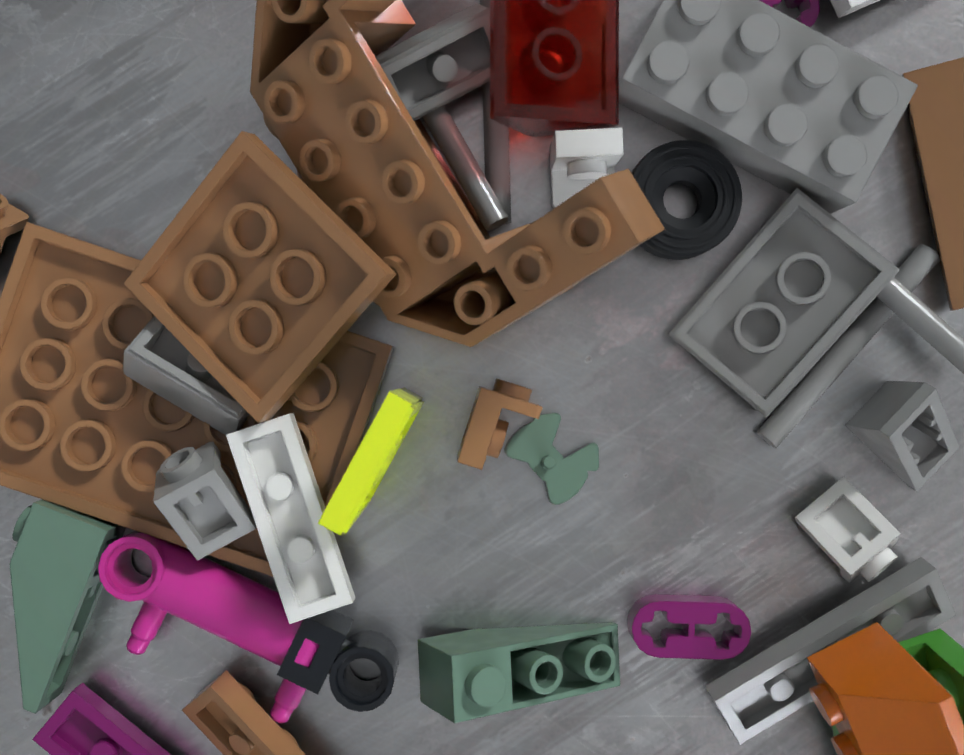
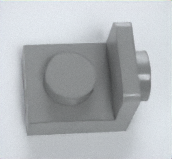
M213 441L197 449L186 447L178 450L161 464L156 472L153 502L197 561L256 529L251 509L221 468V452Z

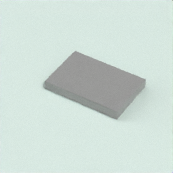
M796 188L668 335L767 418L895 277L900 269Z

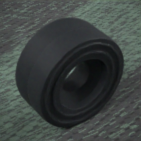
M677 140L662 144L647 153L631 172L665 228L662 232L639 245L655 256L664 259L683 260L701 255L719 245L731 233L737 223L742 206V189L738 174L731 162L710 145L691 140ZM684 184L694 191L697 197V208L691 217L680 219L668 213L664 206L663 197L669 186Z

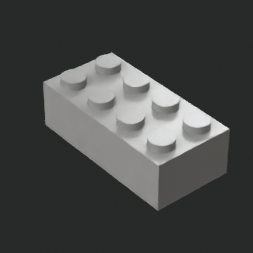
M663 0L612 100L688 140L712 146L721 152L731 163L789 194H792L798 188L831 214L858 201L918 85L759 0Z

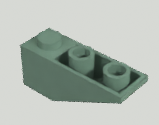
M613 622L471 629L418 639L420 701L453 723L620 686L618 624Z

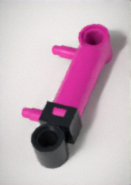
M134 531L109 544L101 555L98 570L100 581L106 591L120 600L128 602L144 601L133 623L131 636L126 644L129 652L136 655L145 653L150 641L155 639L168 612L281 667L277 675L282 677L283 680L275 695V703L270 711V716L275 722L282 724L289 721L293 710L298 708L306 689L318 695L328 674L330 689L334 697L340 704L350 710L358 712L374 710L384 704L392 692L399 665L398 652L393 642L382 633L371 630L357 632L345 639L354 620L341 613L331 610L289 624L279 592L206 557L197 561L189 549L138 531ZM134 548L145 552L152 561L153 569L150 577L143 576L135 571L131 562V554ZM360 658L372 660L379 667L381 676L371 681L360 680L352 673L349 663Z

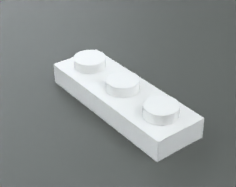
M294 413L227 434L226 437L289 624L353 603L356 597L334 532L318 524L325 510V505Z

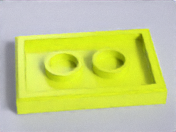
M405 387L389 391L318 524L340 536L343 532L347 533L369 505L424 403L422 401L423 397Z

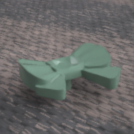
M558 413L540 415L539 419L533 418L532 422L525 424L511 436L504 449L508 457L527 462L530 468L545 481L548 500L554 505L562 504L575 496L588 478L587 471H596L599 468V448L595 443H590L565 458L552 445L561 421V416Z

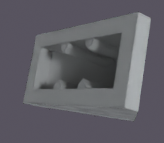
M886 381L845 424L861 442L906 485L916 492L960 448L936 388L926 382Z

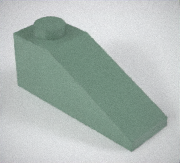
M43 499L33 502L18 518L12 535L13 540L18 543L9 563L23 709L34 714L62 693L103 589L98 570L101 555L109 544L123 537L126 527Z

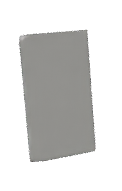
M478 4L448 17L375 56L414 121L513 69L489 8Z
M155 316L124 350L123 372L126 376L177 407L189 412L199 420L206 422L224 435L239 431L247 420L249 413Z

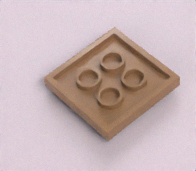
M241 131L123 284L257 423L272 419L393 279L396 273L255 134Z

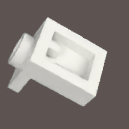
M622 128L555 131L549 147L553 208L598 178L615 173V166L624 155Z
M844 476L795 517L796 523L841 569L840 575L848 583H851L861 574L870 582L898 558L891 549L897 544L901 533Z

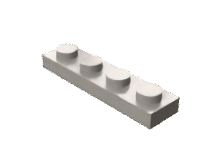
M920 557L707 684L705 687L738 743L742 744L814 701L809 688L818 683L807 660L808 656L876 622L897 642H901L933 630L956 616V613L937 569Z

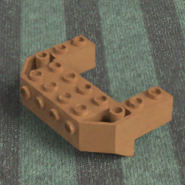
M257 0L250 93L263 113L264 122L268 130L279 139L296 167L298 177L396 273L373 301L381 308L388 321L473 347L573 288L577 283L665 230L628 168L598 178L538 220L490 237L420 119L415 121L412 119L375 57L391 47L416 25L402 0Z

